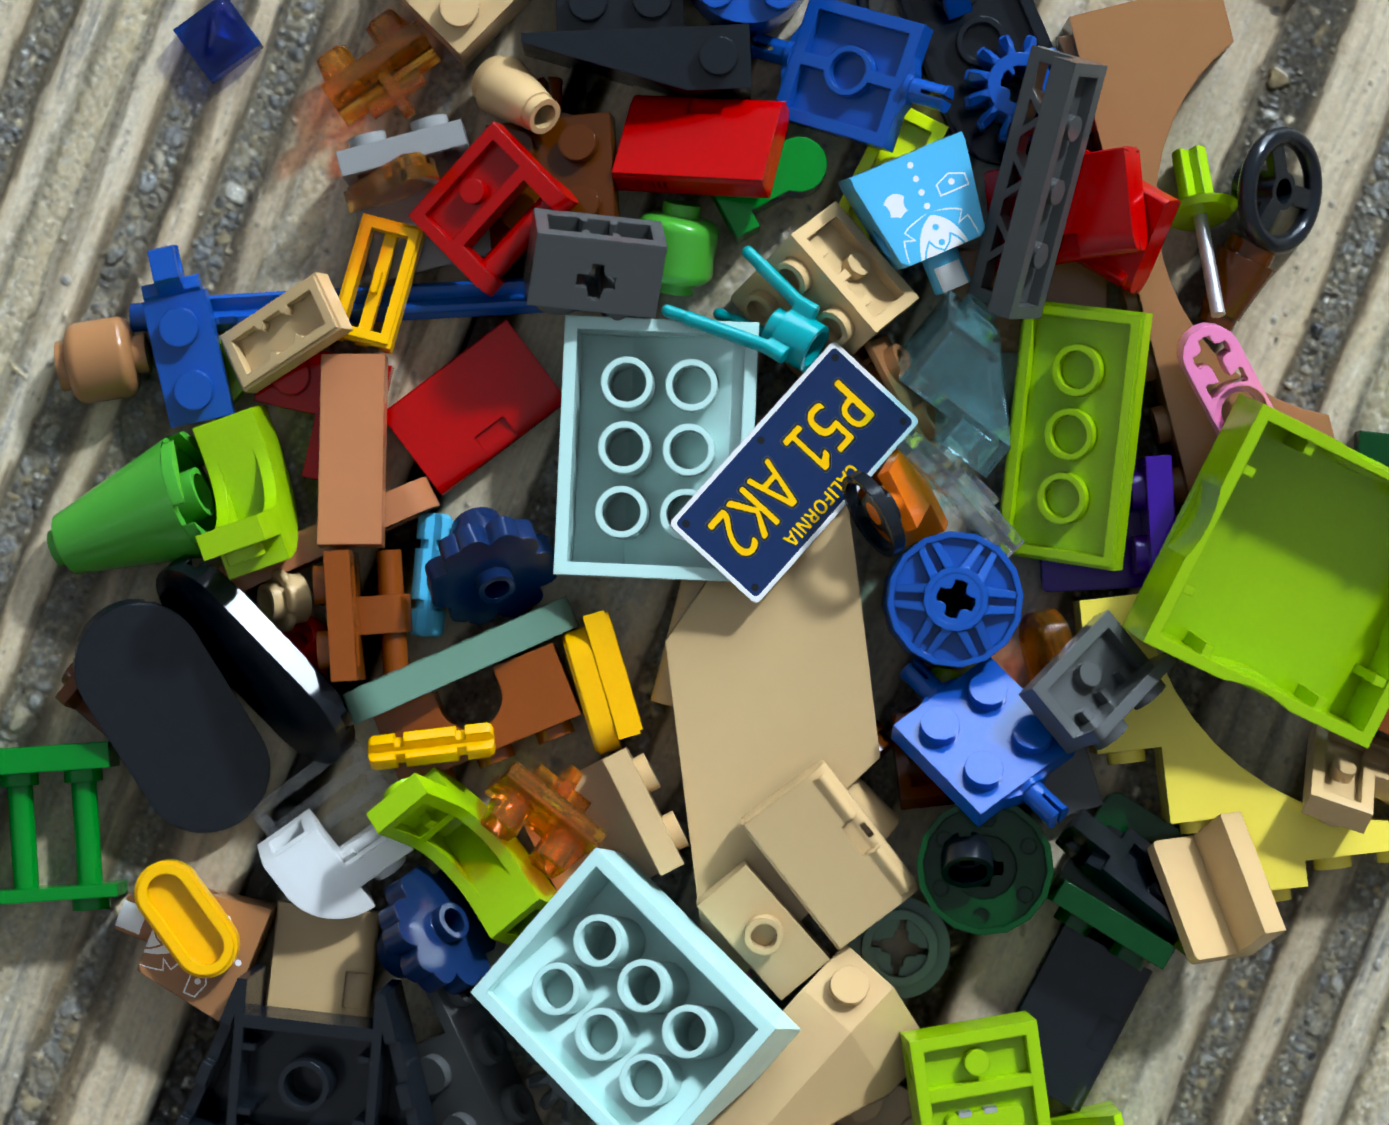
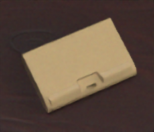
M823 759L808 767L740 819L741 827L833 945L839 950L906 901L919 889L918 881Z
M279 900L277 903L266 1006L369 1017L380 924L378 914L380 911L369 910L360 915L345 919H326L304 912L290 900Z

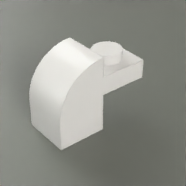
M310 808L257 845L263 867L285 896L304 912L326 919L350 918L374 908L375 904L367 882L373 878L375 880H382L395 873L406 861V855L414 850L408 845L378 834L372 824L338 846Z

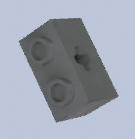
M533 208L523 276L526 304L537 306L541 311L553 315H568L573 313L574 310L599 312L604 317H611L614 320H622L626 317L656 318L667 252L662 222ZM592 264H598L595 274H589Z

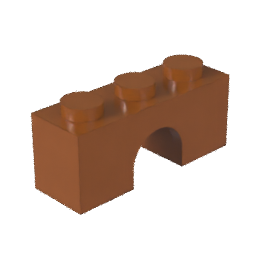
M550 643L492 667L501 688L502 702L497 715L490 722L495 735V754L489 758L476 759L480 769L515 756L516 754L511 743L535 734L539 745H542L575 731L571 718L579 716L583 712L555 643ZM438 691L430 692L373 717L380 735L395 733L396 737H403V732L450 726H456L457 730H465L464 726L457 724L448 716ZM468 755L460 756L459 761L407 767L406 762L399 763V767L394 768L398 780L408 778L414 773L424 776L434 767L456 779L452 767L468 761Z

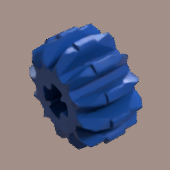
M1009 35L1001 36L998 40L1000 58L991 50L985 47L980 48L975 58L983 70L968 69L964 74V83L981 90L973 92L964 98V108L975 110L985 107L987 111L980 116L975 127L980 132H983L990 127L994 120L1001 123L998 142L1002 144L1007 143L1017 103L1009 100L1010 90L1001 86V81L1003 80L1006 85H1009L1013 76L1024 78L1032 45H1037V39L1032 35L1026 36L1020 52H1015L1013 41ZM1047 69V73L1045 76L1042 88L1043 92L1045 91L1047 79L1049 76V69ZM1033 135L1030 136L1028 144L1031 143Z

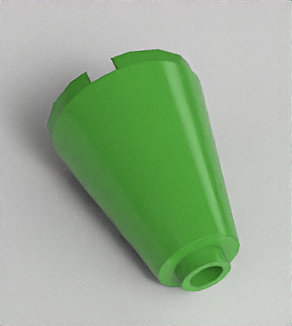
M184 431L165 437L54 515L51 522V530L47 533V544L55 562L62 567L67 566L75 574L173 562L182 556L191 557L192 559L203 558L195 536L215 528L217 513L213 488L202 468L205 463L196 439Z

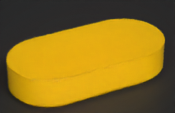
M586 627L564 632L565 636H562L565 652L595 751L602 755L622 749Z
M174 859L158 861L143 870L136 881L134 889L137 908L181 969L189 975L198 978H212L228 970L238 957L240 936L233 922L195 870L188 864Z

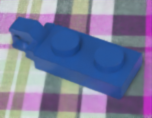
M169 245L147 251L154 283L141 286L144 299L142 308L171 428L236 413L208 288L203 289L199 274L185 276L178 245Z

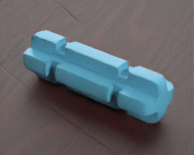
M426 512L421 513L418 517L416 538L421 539L420 548H415L411 599H416L415 609L411 608L413 632H410V634L414 636L436 638L440 637L444 632L445 611H440L441 608L434 606L426 582L425 564L429 560L441 555L438 544L441 539L452 532L453 520L447 514Z

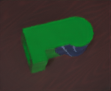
M796 136L786 139L782 148L770 198L710 195L736 244L759 233L760 225L754 215L787 197L802 199L811 196L820 188L825 179L827 159L824 150L817 142L807 137Z

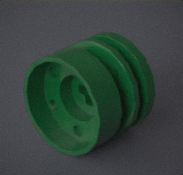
M955 805L941 813L923 835L916 860L919 888L932 911L953 928L979 936L1007 933L1029 921L1047 899L1054 875L1050 843L1038 822L1017 805L1002 809L979 827ZM971 832H977L989 843L993 853V861L1002 863V874L994 875L989 880V886L961 888L948 884L941 875V853L945 841L955 833H959L960 838L964 836L971 837Z

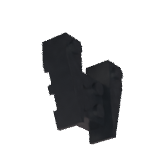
M556 0L557 31L521 33L524 54L531 58L569 69L573 67L610 78L614 82L632 87L633 85L666 94V96L751 100L752 78L749 24L685 26L684 0Z
M256 964L237 978L219 1022L221 1024L209 1052L202 1061L193 1083L195 1085L184 1111L179 1115L175 1124L436 1125L402 981L392 979L375 994L373 1018L263 1005L266 965Z

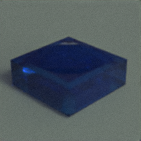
M213 0L173 29L212 84H215L264 48L230 0Z

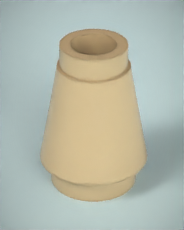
M492 56L486 59L475 71L471 88L477 105L483 112L531 130L536 134H544L556 125L560 116L558 102L552 98L520 59L513 56Z

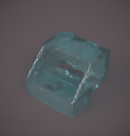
M950 290L946 292L902 347L899 380L936 407L935 440L987 478L1011 449L1010 416L1000 330L994 324L997 316L987 312L988 306L971 294H967L962 300Z

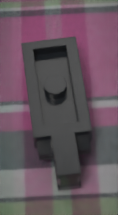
M1086 810L1080 811L1065 826L1055 843L1076 864L1081 865L1080 869L1087 877L1091 878L1092 882L1186 956L1147 852V848L1151 844L1130 827L1124 832L1111 825L1106 827Z

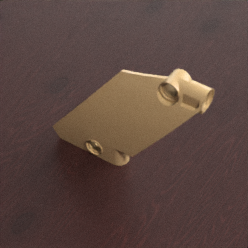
M847 505L843 507L761 601L752 602L732 582L706 581L665 639L697 899L746 859L800 921L809 914L741 827L740 819L821 759L827 763L885 840L899 823L900 818L860 778L880 758L854 543ZM699 910L701 930L743 972H748L751 969L750 965Z

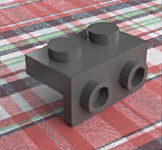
M1106 610L1095 615L1018 695L1067 754L1090 745H1094L1097 750H1101L1113 743L1126 731L1128 724L1124 721V718L1133 708L1138 710L1146 706L1164 690L1166 685L1161 678L1173 667L1176 660L1165 652L1148 659L1111 612Z

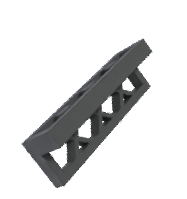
M1032 45L985 224V234L982 236L967 294L970 298L988 303L987 312L1006 319H1039L1042 316L1105 79L1107 65L1043 46ZM1050 64L1051 68L1047 79L1045 91L1043 92L1042 88L1047 73L1048 65ZM1033 135L1027 156L1026 149L1030 136ZM1016 198L1012 217H1010L1009 214L1012 207L1013 199ZM1000 260L994 286L991 288L996 264Z

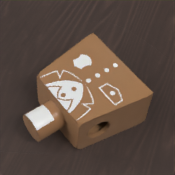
M209 889L237 928L240 936V951L234 964L222 974L212 978H198L189 975L181 969L140 913L134 895L129 894L119 912L115 929L147 942L137 970L216 1021H220L237 978L257 963L276 916L277 904Z

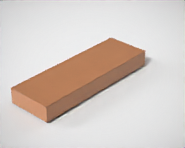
M321 354L317 545L320 548H385L388 357L386 354Z

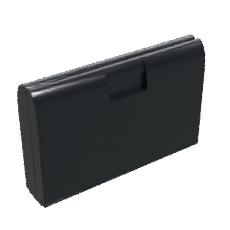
M1061 922L1014 1012L1026 1011L1037 1020L1047 1095L1080 1112L1153 971L1145 966L1142 971H1139L1108 951L1109 947L1089 936L1084 937Z

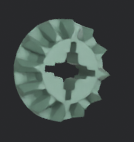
M911 897L848 943L851 949L895 988L901 999L918 996L933 987L944 974L950 958V938L943 920L932 911L929 905ZM900 920H905L904 929L907 930V940L917 944L919 948H925L926 953L916 952L915 955H904L902 964H898L897 974H892L893 964L891 963L890 953L881 950L880 946L871 944L872 940L882 942V939H892L896 929H899Z

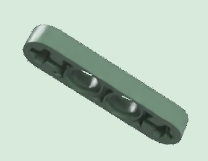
M564 596L341 694L353 724H357L579 626V623L567 596Z

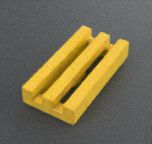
M363 213L338 297L348 319H350L375 231L385 233L359 326H352L353 330L338 341L348 340L354 342L357 346L365 348L371 346L379 348L381 352L392 354L426 234L417 226ZM399 237L408 239L381 333L374 332L373 327Z
M602 610L582 616L618 738L621 740L641 734V730L644 729L610 613Z

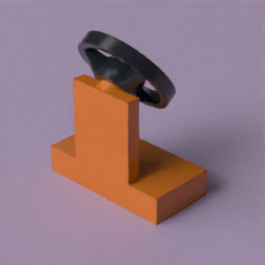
M907 437L871 477L865 472L857 470L846 476L842 481L844 500L855 524L871 546L886 557L897 554L904 547L917 543L923 538L944 532L948 525L946 516ZM856 485H858V486L860 487L858 493H857Z

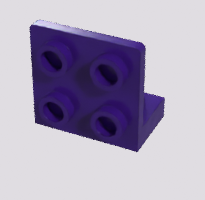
M1171 455L1145 456L1135 461L1123 570L1109 571L1040 560L1041 588L1044 592L1142 587L1175 522Z

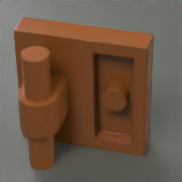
M349 549L323 551L324 565L313 566L315 605L326 606L328 629L317 631L319 670L330 669L331 682L367 680L364 635L381 634L383 675L408 665L407 632H413L411 595L404 594L401 549L376 551L378 595L362 596L359 553Z

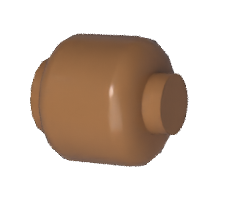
M122 316L75 322L67 327L63 340L54 343L55 366L61 389L64 392L72 391L78 401L83 404L132 397L140 389L141 373L152 372L151 351L146 334L135 335L129 322Z

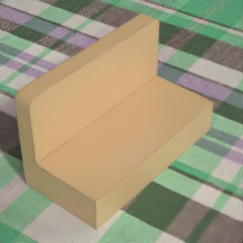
M1241 811L1218 815L1192 836L1157 840L1147 848L1189 963L1196 965L1250 956L1286 931Z

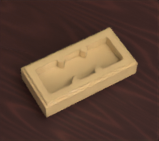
M315 272L220 335L219 339L243 391L258 393L351 332L353 328L328 274Z
M746 859L696 900L697 908L780 1000H783L830 960L829 952Z

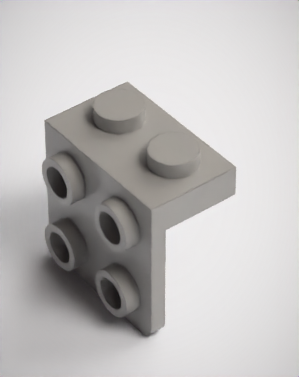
M447 114L427 116L410 123L412 132L387 138L384 130L363 133L348 140L350 148L336 152L341 175L349 185L359 225L363 213L417 226L408 214L470 147L461 119L449 122ZM490 229L472 247L481 257L488 255L492 250L490 245ZM377 231L374 233L368 253L372 274H374L385 233ZM427 235L415 274L454 264ZM399 237L387 282L397 278L408 239Z

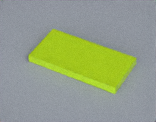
M1045 301L1041 318L1022 319L996 545L1006 555L1109 571L1123 570L1153 313Z

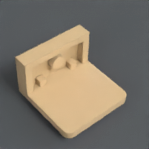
M628 746L523 798L519 802L517 807L518 815L556 891L564 885L595 848L624 852L649 878L659 873L662 876L684 865V858L680 850L690 844L673 810L664 815L661 814L651 792L661 788L644 753L633 758Z

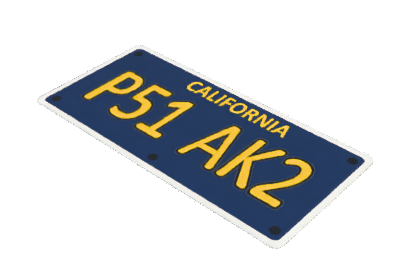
M830 343L671 520V527L752 602H759L846 505L842 492L843 479L857 470L863 471L871 477L916 427L918 419L838 343ZM856 485L857 492H858L859 489H860V487H859L858 485Z

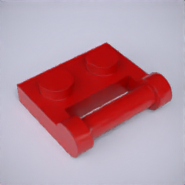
M493 121L408 216L477 288L492 297L506 283L503 275L528 249L533 208L571 212L579 202L573 193L555 179L502 124ZM530 186L540 198L489 254L482 258L472 247L522 192Z

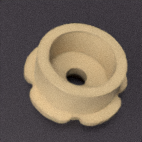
M275 569L271 573L272 579L261 584L258 588L257 606L276 628H280L282 632H289L293 630L295 624L305 623L309 620L312 612L311 592L306 579L301 573L287 574L282 569Z

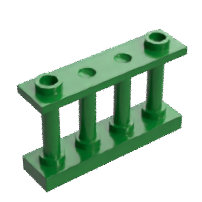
M110 741L0 748V787H7L13 887L0 888V905L72 900V911L102 910L111 908V897H118L128 892V879L103 881L97 781L103 780L102 768L120 766V756ZM64 771V783H71L77 883L39 886L33 785H39V772Z

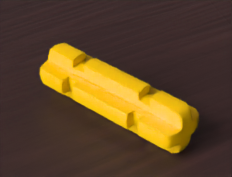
M487 722L465 725V730H457L456 726L407 731L403 732V737H396L395 733L374 735L368 738L367 742L368 759L371 768L374 770L398 768L399 763L406 762L407 767L459 761L460 756L468 755V760L489 758L495 754L496 750L494 729Z

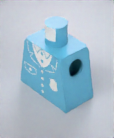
M962 131L838 182L842 193L875 246L895 270L904 269L922 262L935 296L971 281L957 246L984 235L985 225L966 140Z

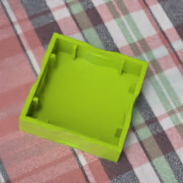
M1239 393L1122 627L1152 647L1222 680L1237 682L1270 698L1287 711L1368 749L1389 709V467L1262 402Z

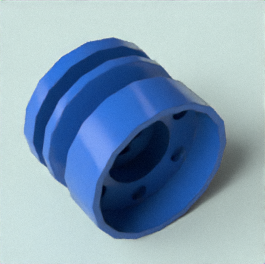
M948 531L923 538L897 557L884 580L881 607L888 631L906 653L915 658H920L926 664L961 668L988 660L1008 644L1021 621L1024 593L1017 568L999 546L977 534ZM955 582H959L963 585L962 596L970 599V607L968 610H956L953 617L950 618L944 615L946 604L937 600V593L939 589H951Z

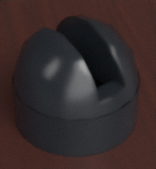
M971 832V837L964 836L959 838V833H955L945 841L941 853V875L948 884L961 888H971L983 885L993 877V853L984 837L977 832Z

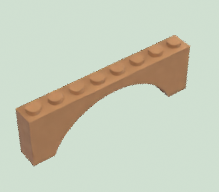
M1135 0L1068 17L1062 28L1064 36L1056 38L1057 51L1108 66L1089 135L1093 152L1123 146L1137 147L1140 150L1142 180L1157 188L1163 148L1171 124L1182 101L1204 70L1224 54L1234 42L1224 0ZM1160 250L1142 290L1138 294H1131L1118 286V293L1122 310L1153 313L1145 382H1152L1157 406L1149 408L1151 426L1158 445L1167 443L1169 453L1172 456L1175 507L1184 504L1218 436L1182 371L1177 358L1178 342L1183 333L1193 324L1183 310L1171 285L1162 257V251ZM1203 338L1198 341L1201 352L1193 357L1194 363L1202 362L1212 368L1219 381L1218 383L1206 386L1209 394L1222 382L1241 377L1236 372L1231 376L1224 373L1217 360V355ZM1242 391L1229 395L1222 405L1221 413L1223 420L1226 421L1239 393L1252 399L1253 397L1248 392ZM1266 393L1274 409L1335 439L1329 415L1302 409Z

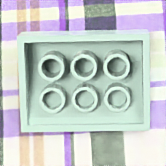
M565 315L553 574L577 577L731 582L671 527V520L755 428L758 351L686 326L672 319L626 317L622 320H614L611 317ZM718 321L759 336V322Z
M595 848L471 991L472 995L597 1125H707L754 1083L801 1031L624 852Z

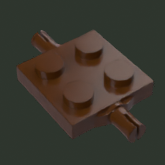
M548 76L549 83L544 77L537 79L560 106V116L556 125L544 134H536L513 123H502V125L555 179L566 186L577 198L579 203L571 212L620 217L619 191L611 173L617 154L615 118L610 111L582 115L563 113V79ZM530 186L522 192L490 227V245L492 249L540 198Z

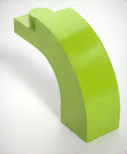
M267 405L250 407L192 428L209 474L217 513L215 528L195 536L204 561L221 556L228 578L231 580L293 557L298 543L296 504L284 454Z
M436 767L432 768L424 776L414 773L408 778L395 782L385 791L383 800L366 813L378 834L415 848L432 860L458 887L493 940L511 946L557 893L542 868L506 824L468 788Z

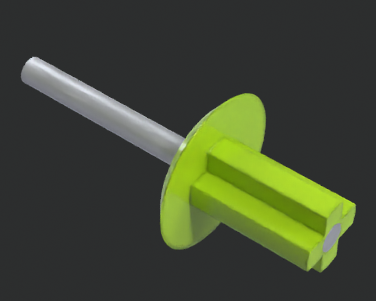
M1195 145L1189 150L1179 148L1171 154L1181 204L1171 227L1184 231H1196L1211 317L1220 318L1226 313L1210 227L1224 222L1238 209L1237 199L1232 195L1215 193L1213 191L1207 153L1204 146Z

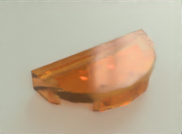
M421 152L401 154L347 187V190L343 193L349 213H355L417 194L435 185L440 180L434 157L430 158V155L425 156Z

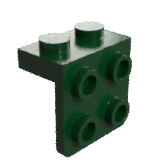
M1117 792L1108 794L1103 799L1104 805L1099 806L1093 816L1104 826L1108 827L1111 825L1122 832L1130 827L1150 844L1157 840L1189 836L1188 834H1180V829L1166 823L1162 818ZM1068 856L1052 882L1047 896L1049 900L1059 906L1053 917L1084 937H1087L1092 927L1109 936L1114 941L1108 951L1139 971H1142L1147 961L1163 970L1176 947L1169 944L1164 938L1092 882L1091 878L1087 877L1080 869L1081 865L1076 864Z

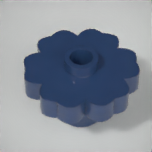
M487 507L472 508L461 513L452 524L451 534L441 539L438 544L441 555L429 560L425 564L426 582L433 605L438 608H448L449 615L455 622H469L476 625L488 623L497 614L507 618L519 616L527 608L536 605L542 600L543 592L541 586L549 584L557 577L556 574H553L554 551L549 537L544 534H535L531 521L527 519L514 520L511 517L500 516L497 511Z
M420 865L386 887L385 896L389 906L382 909L378 914L383 932L377 941V954L381 964L391 975L401 979L407 978L417 983L428 993H433L443 987L453 995H457L475 985L479 979L485 976L490 970L489 961L485 954L494 950L496 940L490 938L469 902L441 869L432 874L426 867Z

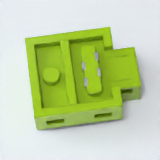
M1019 1011L900 1032L913 1125H1051L1037 1020L1028 1012Z

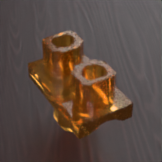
M387 9L370 21L366 29L376 44V47L356 60L346 45L335 46L317 60L325 81L320 87L348 127L368 112L376 120L394 106L399 109L406 120L411 118L417 112L407 97L427 84L422 74L441 62L425 33L415 20L407 23L395 11Z
M516 761L503 775L494 777L484 791L491 799L480 821L481 825L497 838L506 841L516 837L523 825H526L540 836V841L528 858L531 864L548 878H556L574 862L589 854L595 848H598L608 833L584 814L591 805V802L574 790L580 782L583 773L573 764L557 776L543 764H540L532 773Z

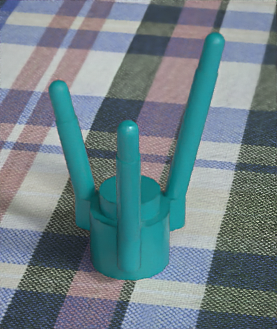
M745 246L742 249L743 257L792 306L789 311L783 308L775 310L765 324V327L759 326V336L718 322H753L722 308L714 310L713 316L716 320L668 304L661 308L662 315L761 352L779 363L786 362L802 372H805L823 352L830 332L828 326L815 320L820 306L803 297L751 246Z

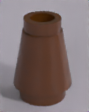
M1230 233L1224 247L1217 244L1215 252L1226 314L1220 318L1211 317L1207 291L1205 289L1201 303L1202 307L1197 317L1207 322L1215 323L1232 332L1237 321H1240L1275 273L1270 267L1276 254L1260 249L1252 242Z

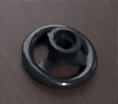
M1276 127L1262 134L1253 143L1243 164L1238 168L1233 177L1231 195L1237 199V210L1242 227L1249 240L1258 248L1271 251L1276 255L1294 250L1307 238L1319 213L1322 198L1320 161L1310 140L1294 128ZM1284 146L1292 149L1300 162L1303 174V187L1295 185L1293 176L1288 173ZM1290 206L1300 209L1294 223L1284 234L1275 236L1268 232L1280 210H1286Z

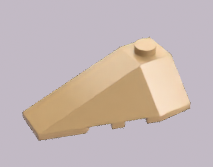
M845 945L784 1008L783 1012L801 1031L763 1074L707 1125H835L838 1120L867 1105L871 1106L888 1097L906 1078L900 1032L920 1028L895 988L853 949Z

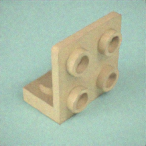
M836 201L793 232L766 259L803 297L820 306L815 320L828 326L830 330L824 350L830 343L835 342L853 356L871 338L919 299L918 295ZM757 271L731 296L732 302L744 314L746 319L759 322L764 327L775 310L783 308L789 311L792 308ZM786 363L798 378L804 373Z

